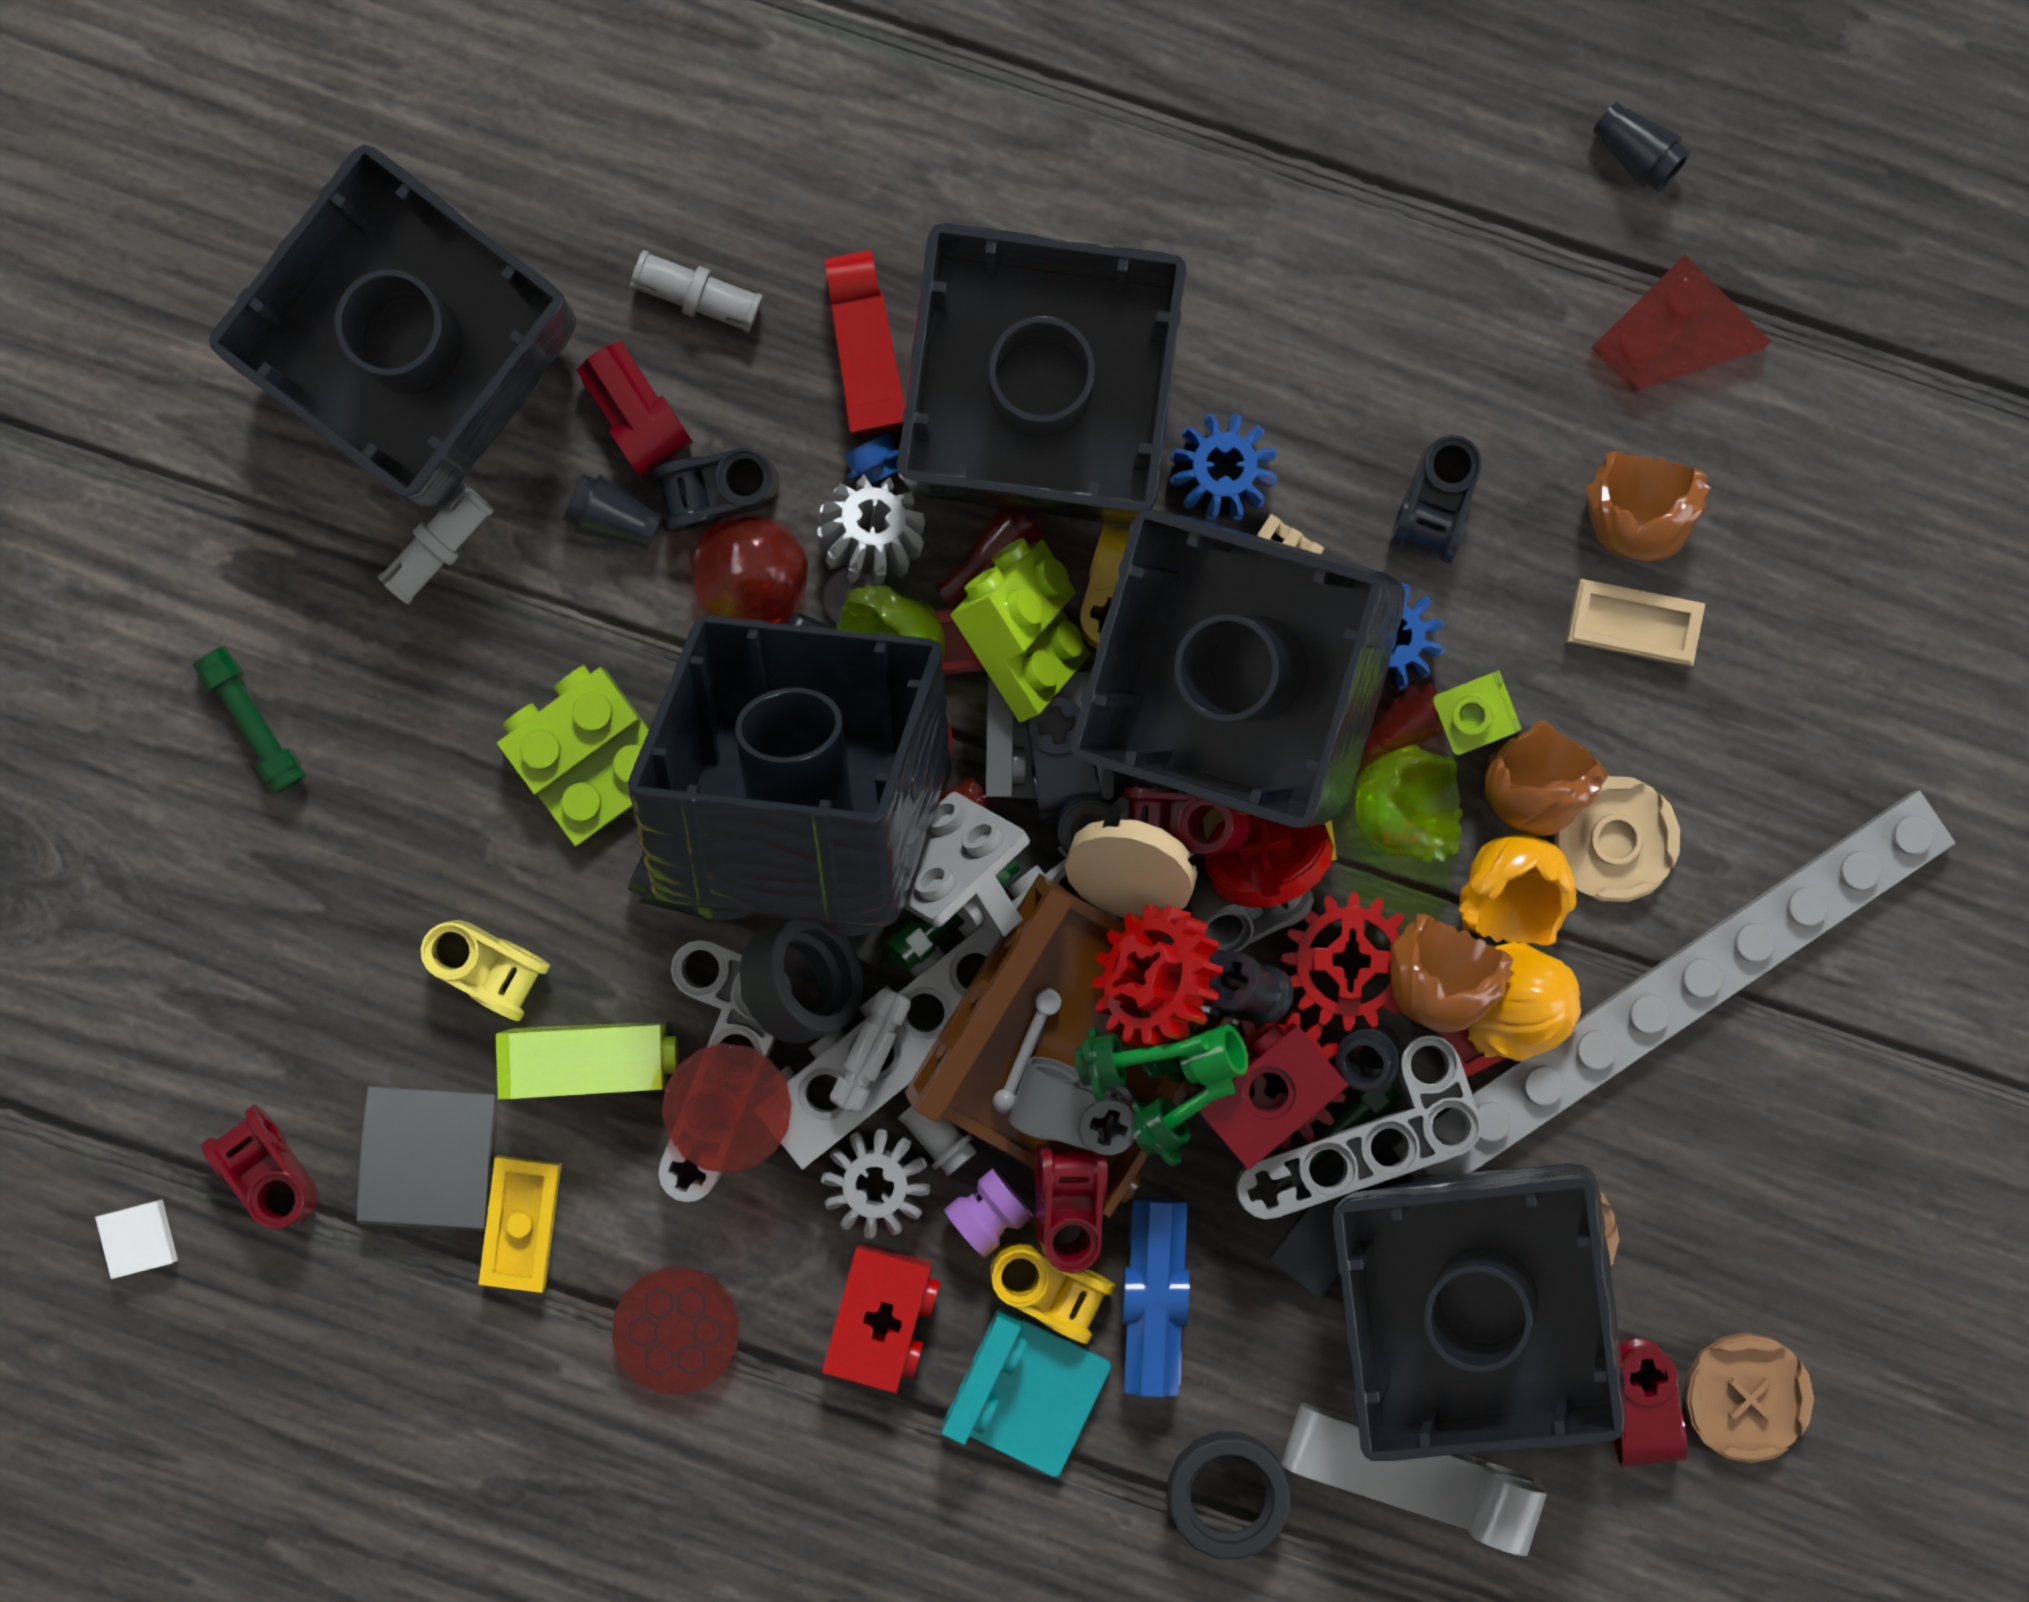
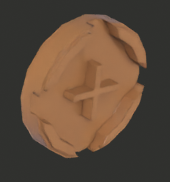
M1746 1332L1721 1337L1700 1351L1687 1371L1682 1396L1687 1421L1700 1440L1727 1459L1747 1463L1774 1459L1789 1449L1787 1447L1793 1444L1798 1436L1801 1437L1810 1424L1814 1403L1809 1373L1794 1353L1770 1337Z

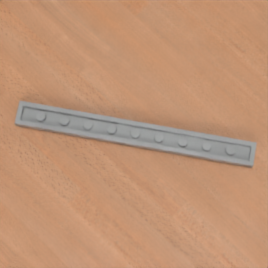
M1912 791L1580 1017L1575 1031L1556 1048L1523 1061H1515L1471 1091L1482 1126L1478 1142L1471 1150L1460 1156L1410 1172L1409 1175L1412 1179L1472 1173L1947 850L1956 842L1921 791ZM1446 1108L1434 1117L1432 1124L1433 1133L1442 1144H1454L1465 1133V1119L1455 1108ZM1403 1138L1390 1146L1399 1160L1402 1158L1405 1150Z

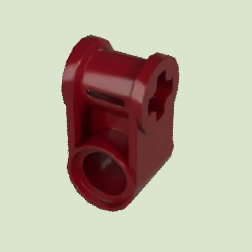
M1127 787L1123 790V798L1129 800L1128 820H1138L1161 828L1178 839L1190 854H1232L1240 849L1248 839L1250 822L1249 816L1245 812L1191 794H1182V791ZM1217 808L1225 818V829L1220 839L1211 843L1202 832V822L1208 811Z
M253 1104L245 1111L246 1118L220 1138L209 1137L201 1144L202 1151L211 1167L231 1187L251 1217L259 1225L270 1229L284 1228L306 1220L314 1212L318 1202V1190L314 1180L290 1150L278 1126L259 1106ZM252 1141L249 1145H247L245 1148L238 1152V1150H240L242 1147H244L246 1144ZM279 1180L286 1182L292 1187L295 1194V1204L293 1210L288 1215L278 1213L270 1202L272 1186Z
M1040 1144L1036 1147L1034 1158V1187L1036 1195L1035 1235L1046 1258L1053 1267L1066 1273L1081 1272L1094 1264L1099 1257L1102 1246L1103 1202L1106 1197L1108 1177L1107 1157L1091 1150L1052 1151L1048 1144ZM1070 1225L1082 1227L1079 1236L1071 1243L1062 1245L1053 1242L1055 1235L1062 1228Z
M1634 1337L1624 1340L1619 1346L1621 1348L1625 1380L1626 1420L1622 1436L1614 1440L1616 1456L1620 1467L1685 1461L1687 1458V1437L1680 1407L1678 1374L1675 1364L1656 1343L1647 1338ZM1647 1359L1656 1370L1646 1372V1382L1639 1384L1630 1373L1640 1371L1641 1360Z

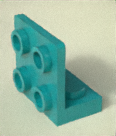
M998 1306L945 1415L941 1434L965 1445L970 1436L1052 1477H1057L1060 1475L1111 1369V1363L1108 1359Z

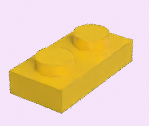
M501 1155L495 1157L478 1285L539 1293L545 1291L562 1163Z

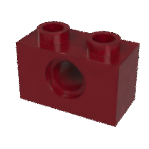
M1275 1022L1258 1035L1247 1046L1253 1056L1248 1059L1246 1074L1232 1078L1235 1093L1216 1099L1199 1110L1200 1114L1248 1170L1253 1168L1349 1086L1302 1029L1293 1022L1284 1030ZM1263 1073L1279 1075L1284 1085L1282 1099L1270 1108L1256 1107L1252 1104L1249 1097V1088L1252 1081ZM1202 1084L1197 1090L1201 1092L1206 1086Z

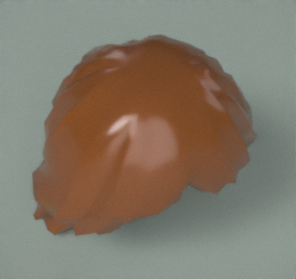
M1619 451L1606 453L1604 463L1598 468L1592 482L1586 486L1590 520L1597 540L1608 552L1635 561H1659L1678 553L1691 536L1695 523L1707 508L1706 496L1711 490V487L1706 485L1708 476L1700 469H1692L1689 466L1683 467V464L1678 462L1669 464L1662 457L1654 461L1652 457L1626 455Z
M1536 720L1529 731L1519 736L1502 740L1498 743L1492 755H1489L1484 774L1483 794L1490 809L1509 827L1534 837L1554 835L1570 825L1583 808L1589 807L1598 799V793L1602 790L1601 787L1609 773L1604 770L1601 762L1595 756L1591 758V754L1586 747L1582 748L1579 743L1555 730L1551 724Z
M1416 914L1414 921L1405 927L1404 933L1396 937L1395 941L1391 944L1392 996L1401 1013L1430 1030L1443 1033H1455L1466 1030L1482 1019L1502 1000L1507 990L1506 982L1514 974L1510 969L1514 960L1508 953L1501 949H1496L1494 945H1486V941L1480 938L1473 939L1466 930L1458 932L1456 927L1436 921L1428 914Z

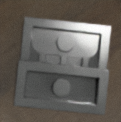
M368 1087L359 1166L358 1224L485 1232L493 1175L491 1156L498 1107L496 1096L493 1094Z

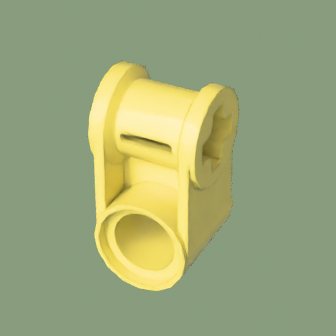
M462 920L447 921L435 926L426 934L421 945V959L430 973L466 992L483 1006L517 1022H520L524 1015L521 1005L538 974H546L550 967L549 963L528 950L507 940L499 939ZM446 932L460 934L469 945V957L462 967L448 966L441 961L438 955L437 945L439 939ZM514 967H516L517 972L504 993L503 988Z

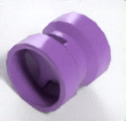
M994 1168L978 1180V1192L975 1195L972 1193L969 1197H958L944 1209V1212L954 1226L983 1258H986L999 1246L1000 1236L1005 1233L1004 1230L1007 1227L1020 1229L1033 1217L1026 1204Z

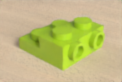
M1022 538L997 552L992 557V561L996 566L981 573L965 586L964 589L968 596L950 614L1019 723L1039 715L1090 655V652L1083 643L1079 629L1073 622L1069 621L1062 610L1075 595L1076 591L1069 581L1066 569L1059 560L1054 558L1043 539L1028 545L1025 538Z
M585 665L572 671L553 687L560 697L541 711H538L536 706L531 703L508 718L502 724L508 735L497 742L534 795L539 796L575 847H579L633 807L629 795L628 781L649 731L648 726L607 670L599 667L590 674Z

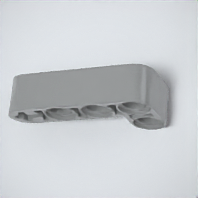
M709 939L688 942L679 948L672 959L671 965L672 979L680 991L692 998L722 1009L659 1166L660 1185L669 1196L683 1202L701 1199L713 1189L719 1180L733 1144L730 1146L732 1139L734 1143L736 1138V1128L739 1131L741 1124L738 1126V1123L745 1116L748 1108L747 1101L749 1100L750 1104L754 1091L752 1093L751 1091L758 1084L776 1039L765 1032L752 1017L741 993L739 967L743 951ZM696 950L708 951L718 961L719 974L715 982L710 986L697 985L687 975V960ZM785 973L786 981L792 993L791 981ZM741 1034L749 1038L753 1043L755 1057L751 1064L752 1073H750V1067L743 1069L731 1067L727 1071V1077H725L724 1070L729 1065L722 1058L721 1047L728 1035ZM718 1076L721 1077L722 1086L719 1084ZM726 1081L729 1082V1085L743 1089V1091L727 1087ZM720 1089L716 1094L725 1098L730 1105L731 1116L726 1126H729L731 1130L728 1131L724 1127H712L705 1133L706 1138H704L703 1132L709 1126L705 1124L702 1128L698 1129L688 1125V1123L700 1126L703 1123L697 1111L699 1101L693 1100L689 1105L687 1103L693 1097L701 1099L702 1095L697 1094V1092L711 1094ZM686 1130L699 1140L720 1143L718 1153L706 1148L703 1150L698 1162V1169L706 1174V1179L697 1178L690 1186L681 1182L683 1172L674 1167L675 1161L683 1163L692 1154L697 1142L696 1139L684 1138Z
M1433 1035L1417 1037L1405 1043L1399 1051V1070L1397 1074L1409 1108L1264 1157L1250 1170L1245 1166L1239 1173L1235 1185L1237 1199L1242 1207L1254 1217L1262 1219L1278 1218L1460 1156L1471 1150L1480 1138L1482 1130L1481 1119L1459 1055L1453 1045L1444 1038ZM1423 1046L1435 1048L1444 1059L1443 1074L1438 1080L1430 1084L1419 1081L1411 1070L1412 1056ZM1451 1107L1462 1114L1465 1119L1466 1129L1463 1137L1458 1142L1444 1145L1435 1137L1432 1124L1434 1117L1439 1111ZM1391 1128L1401 1134L1404 1139L1405 1150L1402 1158L1397 1163L1383 1166L1375 1161L1371 1153V1143L1379 1131ZM1331 1149L1337 1152L1344 1162L1343 1176L1332 1186H1319L1310 1176V1161L1321 1150ZM1296 1158L1297 1177L1308 1192L1306 1196L1296 1199V1187L1291 1185L1274 1193L1276 1203L1269 1207H1266L1259 1198H1249L1248 1189L1257 1185L1255 1174L1265 1171L1272 1180L1289 1176L1291 1173L1284 1163Z
M1301 1403L1281 1462L1283 1468L1298 1475L1467 1529L1470 1535L1481 1543L1520 1556L1528 1555L1547 1496V1491L1533 1477L1465 1453L1400 1461H1371L1364 1457L1360 1448L1357 1418L1307 1403Z

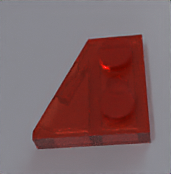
M1684 255L1591 348L1634 392L1683 375H1690L1711 368L1714 365L1741 356L1758 353L1771 341Z

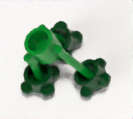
M1230 1024L1194 1035L1188 1025L1189 1039L1179 1041L1171 1038L1170 1043L1148 1046L1146 1048L1138 1046V1049L1124 1052L1116 1034L1101 1036L1097 1027L1089 1028V1037L1083 1039L1082 1047L1076 1048L1074 1068L1078 1073L1081 1084L1084 1087L1091 1085L1097 1102L1105 1100L1106 1089L1125 1086L1127 1078L1126 1066L1141 1064L1144 1074L1149 1079H1157L1163 1075L1167 1076L1174 1083L1182 1081L1184 1074L1191 1083L1196 1084L1200 1082L1206 1086L1205 1089L1179 1107L1165 1097H1158L1150 1104L1142 1096H1137L1131 1101L1132 1109L1136 1114V1121L1131 1125V1133L1135 1142L1149 1156L1160 1154L1169 1166H1175L1181 1162V1155L1177 1148L1190 1140L1191 1132L1186 1119L1212 1101L1234 1094L1235 1087L1232 1078L1246 1074L1248 1069V1055L1245 1044L1239 1032Z

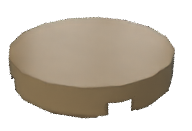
M1608 776L1601 787L1602 790L1598 793V799L1589 807L1583 808L1570 825L1552 835L1551 843L1564 853L1572 870L1577 891L1599 901L1629 902L1652 893L1668 876L1680 852V827L1670 803L1652 787L1632 777Z
M1120 819L1118 827L1109 826L1102 828L1104 821L1090 823L1075 834L1065 862V870L1068 882L1089 903L1102 911L1123 918L1128 912L1143 917L1144 907L1147 904L1161 908L1169 905L1181 910L1187 906L1197 878L1196 866H1192L1188 862L1190 853L1185 846L1166 831L1138 820Z

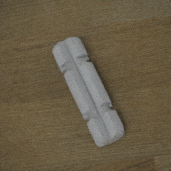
M883 988L879 991L870 1012L874 1013L871 1021L865 1020L845 1062L846 1074L845 1076L840 1075L830 1094V1100L835 1105L853 1113H858L863 1109L871 1092L868 1085L870 1081H876L897 1037V1033L894 1030L897 1025L902 1026L911 1007V1001L907 997L890 989Z

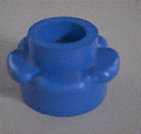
M886 433L844 454L852 471L847 474L848 479L852 480L857 476L861 475L862 477L865 474L870 483L873 484L898 471L895 458L898 457L899 449H897L890 433Z

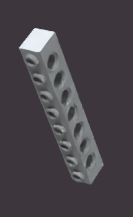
M1122 796L1113 805L1118 811L1120 819L1128 820L1129 800ZM1059 846L1057 849L1065 859L1044 874L1040 867L1036 865L1007 888L1015 898L1011 902L1016 909L1039 873L1057 884L1062 877L1067 875L1065 862L1068 854L1063 850L1062 846ZM965 922L958 928L965 937L963 941L947 954L938 945L935 946L934 953L910 970L916 979L898 993L909 1000L924 993L936 996L943 1004L944 1019L937 1027L924 1030L913 1025L907 1013L902 1026L897 1025L894 1030L897 1033V1037L893 1043V1061L890 1065L880 1070L875 1082L870 1081L868 1088L871 1089V1092L860 1112L853 1113L839 1106L833 1109L819 1108L811 1101L808 1088L811 1080L818 1075L827 1074L837 1079L840 1075L845 1076L847 1071L844 1068L845 1062L865 1020L847 1034L842 1029L823 1036L808 1050L816 1059L798 1074H795L787 1065L767 1081L763 1087L772 1089L774 1094L771 1095L770 1091L758 1089L766 1099L754 1110L802 1170L911 1082L968 989L959 981L957 976L959 961L971 953H979L988 957L1001 936L1000 934L982 923L974 928ZM888 985L884 987L885 989L892 990ZM878 993L859 1007V1011L869 1021H871L874 1014L870 1010Z

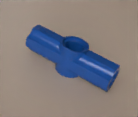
M1132 1198L1129 1229L1130 1260L1129 1266L1124 1267L1122 1293V1324H1126L1124 1393L1147 1397L1179 1396L1182 1359L1181 1334L1182 1327L1187 1326L1189 1307V1269H1185L1187 1201L1168 1198Z

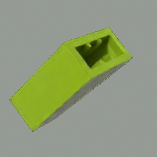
M666 1022L514 1027L496 1033L498 1099L662 1090L668 1086V1074H678L679 1048L677 1036H667Z

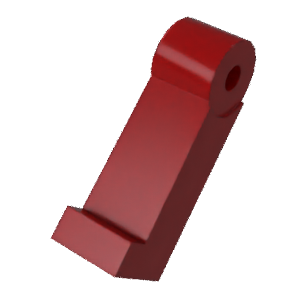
M872 250L825 258L826 276L852 439L857 440L902 431L905 403L883 292L879 289Z

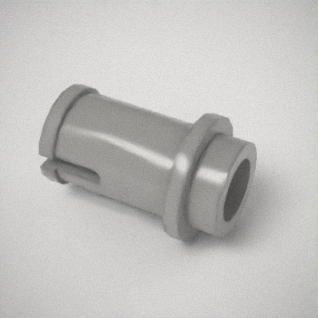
M912 1106L898 1117V1120L905 1124L935 1160L931 1167L934 1170L940 1167L947 1176L951 1175L977 1153L969 1143L973 1139L972 1135L969 1133L964 1137L953 1123L942 1117L936 1123L914 1111Z

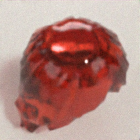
M758 516L717 522L713 528L705 530V535L698 542L697 548L689 560L693 571L692 580L695 584L694 592L697 596L698 604L705 608L710 615L745 620L755 619L768 623L787 621L807 585L808 560L805 548L800 544L799 537L792 533L789 526H784L780 521Z

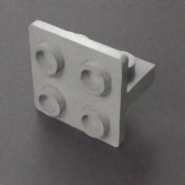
M957 792L950 793L937 803L912 877L904 908L935 927L942 926L957 913L970 926L976 928L982 923L1005 937L1023 919L995 875L1029 844V837L1022 828Z

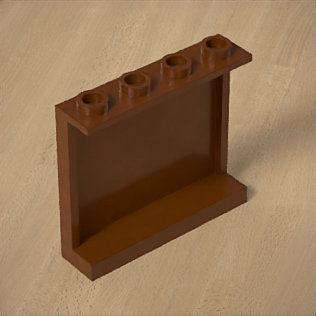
M1040 873L1017 908L1023 920L1005 937L1002 935L999 937L904 1091L914 1111L936 1123L942 1117L1033 1168L1036 1147L1040 1144H1048L1052 1151L1089 1150L1060 1141L1035 1138L1017 1130L1008 1120L1010 1113L1001 1114L994 1109L992 1103L993 1096L997 1091L1004 1089L1037 1008L1034 1005L1033 999L1039 989L1044 987L1054 989L1061 997V1006L1056 1013L1048 1015L1031 1057L1055 1059L1074 1068L1076 1048L1082 1047L1083 1039L1089 1037V1028L1097 1027L1101 1036L1116 1034L1109 1032L1105 1028L1110 1016L1096 1012L1095 1005L1105 995L1104 990L1092 987V980L1104 975L1105 966L1095 960L1097 953L1109 954L1113 947L1109 942L1107 933L1110 929L1120 933L1126 931L1123 921L1100 910ZM1139 1010L1143 1017L1150 1015V1012L1147 1010ZM1221 1016L1219 1018L1207 1017L1208 1020L1204 1025L1190 1021L1188 1025L1194 1035L1226 1024H1230L1237 1029L1241 1020ZM1116 1034L1120 1040L1123 1052L1138 1049L1137 1045L1122 1041L1123 1035ZM1141 1064L1126 1066L1127 1078L1125 1086L1132 1093L1133 1099L1137 1096H1142L1149 1104L1158 1097H1165L1179 1107L1186 1095H1193L1202 1085L1200 1082L1196 1084L1191 1083L1184 1074L1182 1081L1174 1083L1167 1076L1163 1075L1157 1079H1149L1144 1074ZM1108 1110L1104 1118H1097V1122L1107 1123L1110 1115H1118V1112L1116 1110ZM1099 1135V1138L1104 1140L1103 1135ZM1135 1140L1125 1151L1114 1155H1106L1108 1177L1107 1192L1103 1202V1214L1109 1218L1117 1205L1127 1202L1136 1191L1141 1178L1140 1168L1149 1156L1140 1149Z

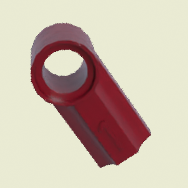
M621 340L595 352L581 366L575 369L598 408H601L612 425V428L609 429L611 435L639 477H642L651 471L652 468L659 466L693 443L663 395L657 396Z

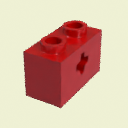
M862 1241L858 1242L822 1373L897 1393L901 1377L914 1379L923 1342L911 1338L918 1315L931 1317L941 1281L929 1277L932 1261ZM881 1302L894 1305L892 1317L902 1321L900 1325L896 1323L890 1324L886 1334L874 1331L875 1319L866 1315L867 1311L877 1312Z

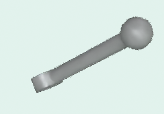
M1041 988L1034 995L1033 1001L1037 1008L1004 1089L997 1091L993 1096V1107L1001 1114H1009L1011 1112L1016 1097L1015 1093L1047 1017L1056 1013L1061 1006V997L1052 988Z

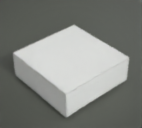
M163 1199L95 1217L111 1279L178 1261Z

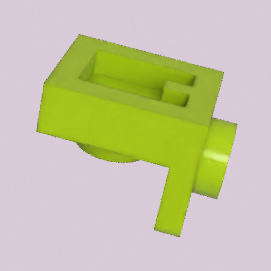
M1499 670L1437 694L1433 699L1451 748L1457 755L1515 734L1522 729Z

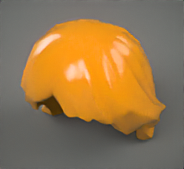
M1527 834L1506 835L1495 838L1483 845L1471 863L1467 884L1461 888L1458 911L1461 912L1462 929L1470 930V932L1476 933L1477 936L1483 938L1490 936L1495 942L1503 940L1505 943H1510L1513 940L1515 942L1534 943L1542 946L1556 943L1557 931L1561 928L1567 914L1574 911L1577 904L1573 873L1562 850L1545 839Z
M1511 940L1510 943L1496 945V949L1505 951L1513 958L1514 962L1510 969L1514 974L1506 982L1507 990L1502 1000L1468 1029V1041H1472L1478 1053L1484 1052L1486 1058L1501 1056L1514 1061H1523L1556 1048L1575 1031L1581 1014L1579 985L1573 971L1562 961L1533 948L1525 942L1519 944Z

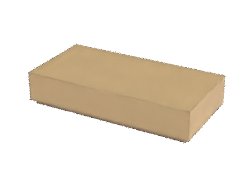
M1579 579L1576 583L1565 642L1691 667L1694 664L1705 603Z

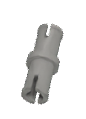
M643 250L639 256L629 286L634 291L639 290L683 307L682 314L694 318L696 313H700L742 329L743 332L748 334L753 327L763 299L762 294H755L710 277V269L698 266L697 270L694 271L652 255L646 250Z
M463 483L457 493L428 524L420 522L412 531L416 538L384 572L380 573L378 579L404 603L410 604L417 592L444 563L448 565L454 563L459 557L456 550L481 522L494 512V509L476 491Z

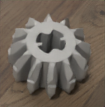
M865 474L857 480L855 490L840 483L834 489L832 501H825L820 507L818 521L822 526L817 530L816 542L818 548L829 550L826 559L829 570L845 565L849 567L847 578L851 584L860 578L861 573L869 574L877 587L884 582L886 571L902 578L908 571L909 560H916L921 554L924 542L920 534L924 530L925 518L923 513L912 511L915 502L912 491L897 496L892 494L894 484L891 477L881 484V488H873Z
M884 1128L876 1130L874 1149L868 1150L865 1139L860 1132L852 1133L850 1142L856 1154L855 1158L838 1147H835L830 1153V1158L834 1163L845 1169L846 1173L831 1170L823 1172L821 1177L823 1184L843 1188V1191L832 1194L825 1200L826 1208L833 1210L846 1203L851 1207L844 1215L840 1223L841 1227L849 1230L859 1215L867 1217L864 1234L866 1238L871 1239L876 1236L878 1218L884 1217L887 1228L892 1235L899 1234L902 1231L901 1221L896 1213L897 1209L910 1218L918 1219L922 1209L917 1203L906 1197V1194L923 1196L928 1195L930 1192V1183L923 1180H909L910 1175L921 1172L926 1168V1159L924 1157H916L905 1164L903 1163L901 1158L907 1153L911 1145V1140L907 1137H903L898 1141L893 1152L885 1150L888 1134ZM870 1167L882 1168L883 1178L894 1183V1190L891 1193L887 1189L883 1190L882 1199L870 1198L869 1188L865 1185H859L858 1177L860 1173L868 1177L871 1171Z

